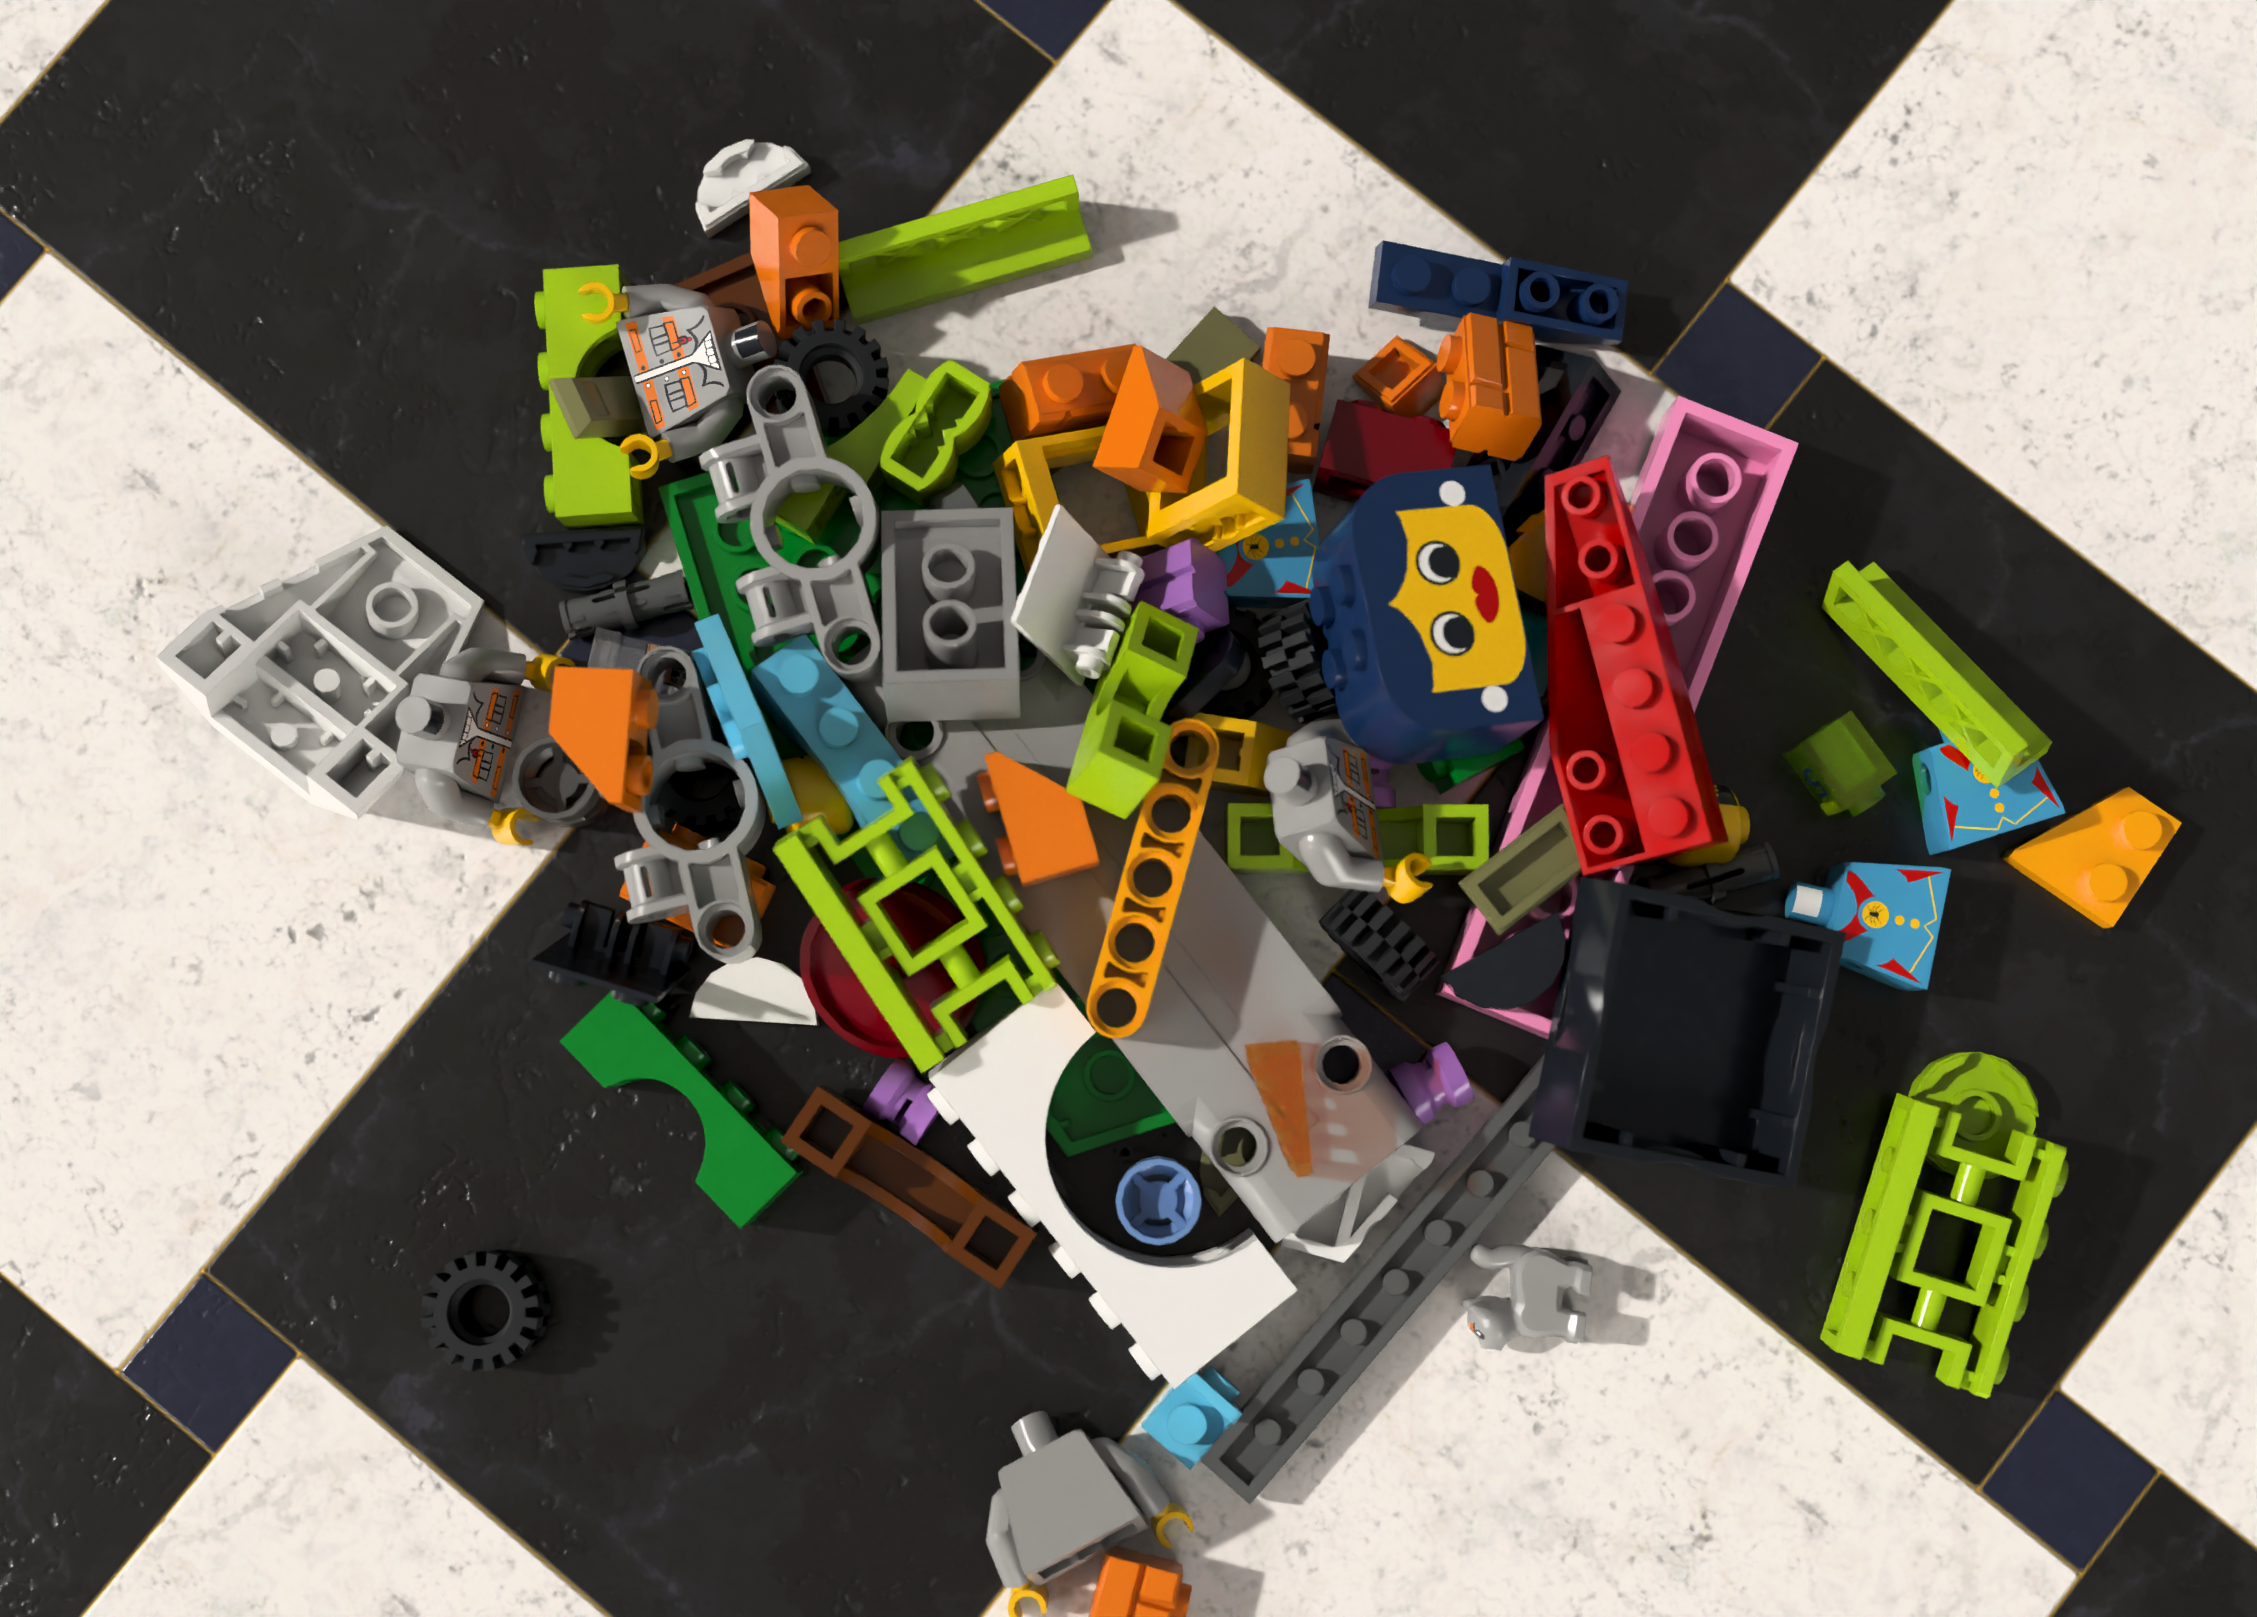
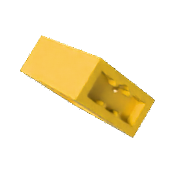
M1246 358L1240 359L1193 385L1208 433L1188 492H1150L1147 539L1165 548L1195 538L1215 553L1285 519L1290 384ZM1229 425L1227 476L1205 487L1208 436Z
M1106 426L1016 441L992 463L1006 508L1013 507L1014 536L1027 577L1056 505H1060L1049 469L1094 461ZM1124 483L1140 537L1099 544V546L1112 559H1116L1120 551H1129L1142 558L1165 549V547L1147 539L1150 492L1139 491Z

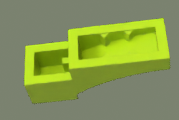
M907 369L896 387L870 416L846 436L827 447L830 458L844 463L853 469L864 480L873 497L876 496L885 481L880 468V458L886 440L899 423L916 413L917 398L923 384L927 380L910 369ZM822 483L820 484L821 489L809 493L794 492L778 509L775 521L815 545L847 493L850 492L846 488Z

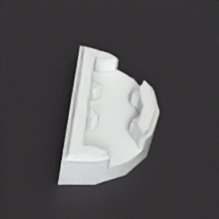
M746 139L723 148L706 164L703 170L704 177L698 188L696 212L708 239L750 212L749 192L788 188L812 173L809 165L790 147H780L773 143H755L754 139Z
M759 957L751 958L740 964H726L712 972L696 992L689 1016L691 1018L820 1026L819 1015L808 998L802 978L785 964Z

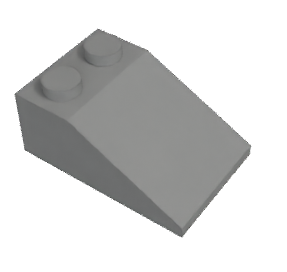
M1013 507L881 511L883 686L887 722L1020 718L1018 629L1010 622L1017 603Z

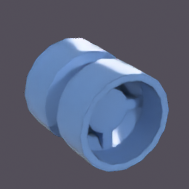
M1159 1155L1141 1158L1127 1168L1119 1180L1115 1200L1118 1218L1127 1232L1141 1242L1154 1245L1173 1243L1188 1234L1198 1220L1202 1202L1199 1186L1187 1167L1173 1158Z

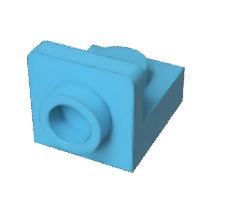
M1210 1366L1204 1374L1198 1370L1177 1388L1173 1389L1171 1387L1141 1422V1427L1191 1470L1230 1423L1235 1424L1243 1415L1241 1407L1234 1401L1240 1391L1213 1366Z

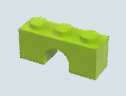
M1143 601L1139 602L1124 622L1126 627L1124 633L1120 635L1121 637L1113 655L1110 669L1102 670L1100 678H1098L1065 791L1123 819L1129 816L1160 778L1173 727L1160 722V719L1172 695L1187 677L1199 628Z

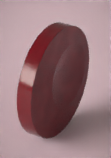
M882 877L858 880L842 888L863 921L869 917L857 900L858 893ZM914 881L910 884L902 885L879 900L912 951L917 950L965 919L962 913L942 895ZM815 913L806 927L800 947L801 977L814 1009L836 1034L857 1048L882 1057L911 1058ZM975 934L961 944L980 972L986 968L985 959ZM891 955L888 957V960L935 1031L942 1028L930 1011L931 1002L957 985L939 958L908 977L895 956ZM984 992L953 1011L964 1029L976 1014Z

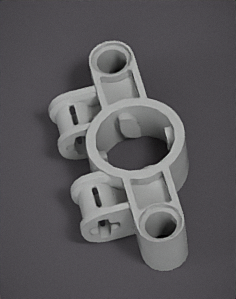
M769 365L754 374L746 390L747 403L757 434L714 447L699 457L702 470L710 472L719 506L714 512L717 522L736 523L750 519L755 545L770 565V567L740 577L735 583L738 593L746 595L756 631L751 634L752 642L755 647H767L795 640L804 633L807 636L816 633L821 652L827 664L835 673L849 682H868L876 678L883 670V632L865 575L876 561L882 546L881 512L864 480L844 463L830 458L814 401L799 374L783 365ZM785 389L796 393L795 404L789 411L776 415L766 412L767 400L773 393ZM734 473L736 475V479L738 482L739 492L737 490V486L734 480ZM829 483L846 488L855 495L849 497L856 520L862 530L858 542L846 557L841 559L839 555H834L820 561L817 564V568H804L788 563L778 554L777 550L784 549V543L780 529L777 525H774L778 509L792 493L818 491L821 489L820 484ZM770 596L772 597V601L776 611V617L774 615L773 608L770 602ZM861 634L871 639V650L864 661L856 665H847L840 662L838 651L841 643L847 637Z
M659 646L649 651L640 660L637 672L652 682V689L655 691L658 677L663 671L670 668L686 670V681L684 686L672 695L657 693L659 700L658 721L654 729H648L646 755H649L652 759L653 783L649 795H643L641 813H633L639 832L650 846L632 850L614 858L616 870L624 872L631 903V909L626 912L629 924H640L690 913L695 937L700 947L718 961L726 964H740L751 959L759 950L762 942V926L745 855L753 848L761 835L766 816L765 796L758 779L743 759L736 761L732 750L718 742L706 686L697 666L681 649L672 646ZM713 762L732 769L740 778L733 781V786L738 803L744 811L738 827L725 841L721 842L719 838H712L699 843L696 846L697 850H684L668 844L663 839L659 828L665 827L663 808L659 803L656 804L664 783L676 771L694 772L706 769L705 763ZM599 792V796L601 798H604V796ZM736 915L742 917L745 923V934L741 942L730 949L718 948L713 940V931L716 924L727 916Z

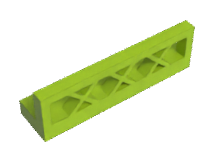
M1073 174L839 242V274L855 326L1092 258V248L1080 212L1079 191Z
M1847 561L1833 571L1822 609L1997 789L2047 753L2052 741L1875 562L1858 571Z

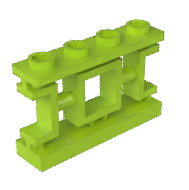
M912 755L902 761L899 766L878 777L877 782L893 805L892 809L841 841L823 814H820L805 826H800L779 839L773 850L920 1072L923 1073L944 1060L946 1052L954 1047L957 1049L967 1042V1033L953 1011L1005 978L1024 1006L1034 1000L1035 995L1043 990L1047 993L1058 986L1056 975L1052 968L1061 962L1042 931L1039 929L1029 935L1016 915L1025 906L1007 877L1002 874L993 879L980 857L989 851L968 818L957 824L943 801L951 797L952 793L932 762L920 767ZM909 784L958 857L959 861L953 865L950 864L937 843L907 861L888 833V830L915 813V808L902 790ZM820 842L834 865L863 846L867 848L884 874V877L858 893L857 900L869 918L863 921L814 848L815 844ZM933 867L966 918L917 950L912 951L879 900ZM984 897L1031 969L1030 972L1023 975L1009 953L979 972L961 944L988 927L987 919L977 905V900ZM894 955L908 977L939 958L957 985L931 1002L930 1011L942 1028L935 1031L888 960V957Z
M1897 1093L1820 1339L1837 1353L1859 1360L1864 1357L1871 1362L1881 1365L1884 1364L1893 1334L1942 1349L1943 1352L1935 1377L1947 1386L1966 1389L1973 1395L1988 1399L1993 1384L1997 1385L2003 1380L2008 1368L2009 1350L2006 1347V1343L2013 1322H2018L2022 1318L2028 1304L2029 1289L2025 1282L2032 1260H2037L2042 1255L2047 1244L2049 1228L2045 1219L2052 1197L2055 1198L2060 1195L2067 1180L2068 1162L2064 1160L2067 1148L2052 1141L2017 1130H2012L2003 1160L1953 1145L1962 1114ZM1927 1151L1960 1162L1950 1197L1916 1187ZM1986 1171L2019 1180L2008 1217L1976 1206ZM1932 1209L1983 1224L1964 1284L1914 1268ZM1888 1275L1898 1281L1921 1287L1911 1321L1877 1311ZM1947 1296L1980 1306L1969 1342L1962 1337L1937 1330Z

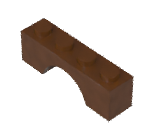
M827 1085L817 1086L781 1140L782 1143L834 1178L862 1191L907 1220L932 1239L945 1253L998 1289L1002 1288L1040 1229L1037 1226L1031 1228L1022 1216L918 1146L911 1144L890 1127L876 1120Z

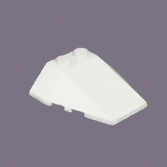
M384 526L315 559L314 567L281 582L279 578H275L259 586V593L226 609L221 604L202 613L156 656V661L216 730L312 805L357 820L405 771V768L397 763L396 751L402 731L397 726L395 720L398 704L404 698L410 696L414 678L419 672L439 674L444 662L463 651L484 608V600L389 526Z

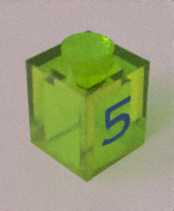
M1852 710L1833 719L1784 754V757L1828 816L1849 809L1852 815L1856 816L1867 810L1886 796L1880 785L1897 774Z

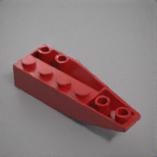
M1606 455L1545 476L1549 749L1583 876L1663 860L1729 842L1677 653L1612 459Z

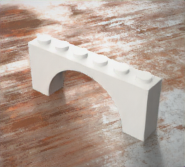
M1057 983L1058 986L1047 993L1043 990L1035 995L1034 1000L1024 1006L1019 1000L930 1070L929 1080L935 1088L928 1092L927 1096L950 1125L960 1118L976 1139L967 1146L985 1171L992 1177L1001 1170L1016 1190L1008 1198L1026 1223L1032 1228L1041 1221L1056 1239V1242L1049 1246L1048 1249L1069 1277L1073 1279L1082 1272L1097 1292L1088 1299L1105 1323L1112 1330L1122 1323L1137 1343L1128 1350L1146 1375L1153 1381L1162 1374L1172 1388L1175 1389L1298 1289L1250 1228L1235 1238L1205 1251L1175 1256L1151 1255L1123 1248L1104 1239L1080 1221L1060 1196L1050 1175L1045 1145L1046 1118L1054 1088L1062 1071L1071 1057L1096 1031Z

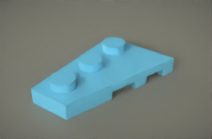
M719 614L695 622L694 625L703 647L692 651V654L735 760L738 761L749 756L778 829L803 820L765 721Z

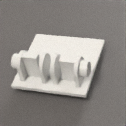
M1056 505L1045 534L1040 540L1038 552L1024 588L1017 599L1016 608L1010 622L1077 686L1083 685L1085 677L1098 679L1102 670H1109L1112 665V658L1121 637L1120 635L1124 633L1126 627L1121 619L1128 618L1132 611L1131 605L1126 601L1134 602L1139 586L1145 577V573L1141 569L1143 560L1140 556L1129 551H1120L1117 558L1112 559L1062 505Z

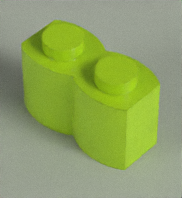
M952 359L941 364L930 374L919 392L916 402V413L905 418L896 426L883 447L880 468L888 486L923 508L929 506L930 497L951 485L957 472L959 456L969 451L978 443L990 424L993 414V399L990 384Z

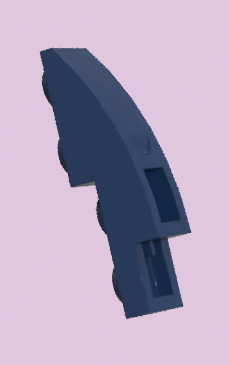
M1383 240L1375 247L1368 308L1420 318L1419 326L1449 332H1455L1463 316L1472 312L1497 318V324L1510 321L1531 326L1535 335V342L1618 344L1622 341L1628 281L1510 257L1503 264Z

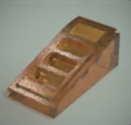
M1296 1040L1243 1045L1245 1049L1244 1056L1288 1168L1292 1170L1296 1178L1310 1177V1173H1313L1300 1043H1296Z

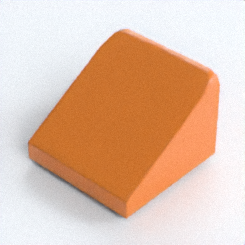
M1395 336L1352 376L1354 382L1374 403L1383 407L1385 412L1407 418L1423 416L1441 399L1446 385L1441 372L1437 370V364L1399 336Z

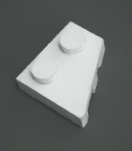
M1403 1144L1308 1221L1282 1239L1280 1245L1345 1263L1365 1240V1236L1373 1226L1385 1217L1398 1202L1397 1199L1422 1170L1425 1171L1432 1163L1435 1152Z

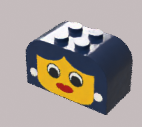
M1491 465L1395 473L1375 482L1323 538L1316 550L1312 566L1314 587L1310 594V611L1315 625L1322 627L1326 648L1322 656V673L1326 686L1329 689H1334L1341 722L1348 735L1362 750L1379 760L1393 764H1415L1495 754L1542 722L1544 717Z

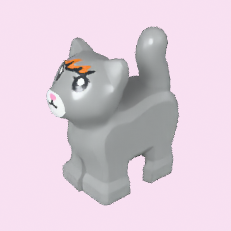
M1477 1243L1471 1248L1470 1257L1476 1265L1484 1269H1510L1509 1301L1492 1295L1468 1298L1462 1301V1306L1467 1309L1468 1328L1479 1339L1482 1349L1493 1352L1501 1351L1510 1340L1517 1336L1528 1338L1555 1336L1563 1338L1567 1343H1583L1587 1315L1584 1312L1562 1307L1564 1290L1570 1287L1577 1294L1589 1297L1593 1267L1588 1264V1260L1566 1255L1559 1257L1546 1249L1525 1245L1509 1244L1488 1248L1484 1244Z

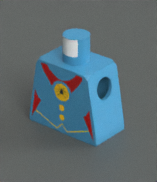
M1310 479L1299 480L1286 485L1285 519L1215 552L1226 564L1227 590L1224 591V594L1228 598V605H1234L1236 608L1284 609L1310 598L1311 590L1314 587L1312 579L1313 560L1320 544Z
M1940 729L1939 732L1943 740L1942 744L1913 754L1912 763L1926 845L1930 855L1955 849L2066 813L2059 796L2038 759L1997 789Z
M1859 862L1837 864L1830 867L1825 887L1794 881L1791 884L1785 904V917L1815 924L1817 927L1846 933L1840 960L1841 966L1898 990L1907 992L1927 990L1951 869Z

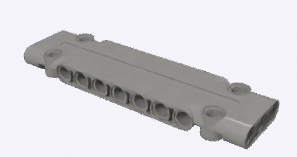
M1018 630V643L1030 644L1037 652L1035 663L1029 669L1019 671L1020 718L926 721L934 726L932 742L920 751H910L904 749L900 743L902 729L910 722H887L883 670L876 678L864 683L849 682L837 674L903 761L913 755L920 767L932 762L952 793L951 797L943 801L957 824L968 818L979 833L989 851L981 856L980 859L992 878L996 879L1002 874L1006 876L995 840L1007 835L1000 810L987 813L977 775L989 772L984 755L997 751L1066 788L1093 698V694L1083 683L1082 686H1077ZM871 643L845 664L856 665L864 661L870 653ZM1144 798L1126 819L1082 800L1100 860V866L1026 888L1022 885L1019 873L1007 877L1025 906L1016 915L1030 934L1039 929L1042 931L1061 962L1056 965V968L1086 1006ZM1175 799L1160 801L1151 812L1153 823L1158 829L1166 833L1182 831L1189 823V816ZM1198 829L1147 1015L1141 1027L1132 1035L1121 1039L1112 1038V1040L1188 1137L1192 1136L1271 1239L1277 1243L1299 1228L1421 1130L1424 1124L1371 1058L1367 1047L1353 1035L1342 1021L1341 1017L1343 1014L1334 1000ZM1156 862L1142 864L1133 875L1135 888L1146 897L1157 898L1163 896L1171 887L1172 878L1170 872L1165 866ZM1132 925L1118 933L1115 939V947L1122 959L1138 963L1151 956L1154 950V941L1147 929ZM1113 989L1107 991L1100 997L1097 1003L1098 1016L1109 1027L1121 1028L1127 1026L1136 1014L1135 1001L1129 993L1123 990ZM1339 1045L1353 1052L1357 1061L1355 1075L1343 1084H1337L1329 1080L1323 1071L1322 1065L1327 1051ZM1233 1127L1247 1129L1255 1140L1253 1156L1243 1164L1233 1165L1227 1163L1219 1153L1218 1144L1221 1136L1225 1131Z

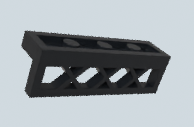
M1536 344L1538 382H1540L1548 367L1564 371L1556 387L1540 395L1542 416L1540 429L1523 457L1516 461L1488 456V451L1483 450L1480 453L1474 452L1466 467L1491 465L1493 476L1500 473L1501 482L1496 489L1508 548L1519 538L1516 530L1531 515L1538 514L1545 509V476L1581 463L1622 392L1595 358Z

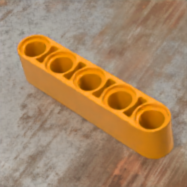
M1183 719L1171 725L1173 729L1160 778L1144 797L1087 999L1086 1012L1090 1024L1098 1033L1108 1038L1121 1039L1132 1035L1141 1027L1147 1015L1219 757V742L1216 733L1208 724L1198 719ZM1184 736L1194 737L1205 746L1207 759L1199 767L1193 769L1182 768L1171 758L1169 752L1171 744ZM1166 799H1175L1181 802L1189 813L1188 825L1182 831L1176 833H1166L1158 829L1153 823L1151 816L1154 806ZM1156 862L1165 866L1170 872L1172 878L1171 887L1163 896L1157 898L1146 897L1135 888L1133 875L1142 864ZM1132 925L1147 929L1154 941V950L1151 956L1138 963L1122 959L1115 947V939L1118 933ZM1113 989L1129 993L1136 1005V1014L1133 1020L1127 1026L1121 1028H1112L1105 1025L1097 1013V1003L1100 997Z

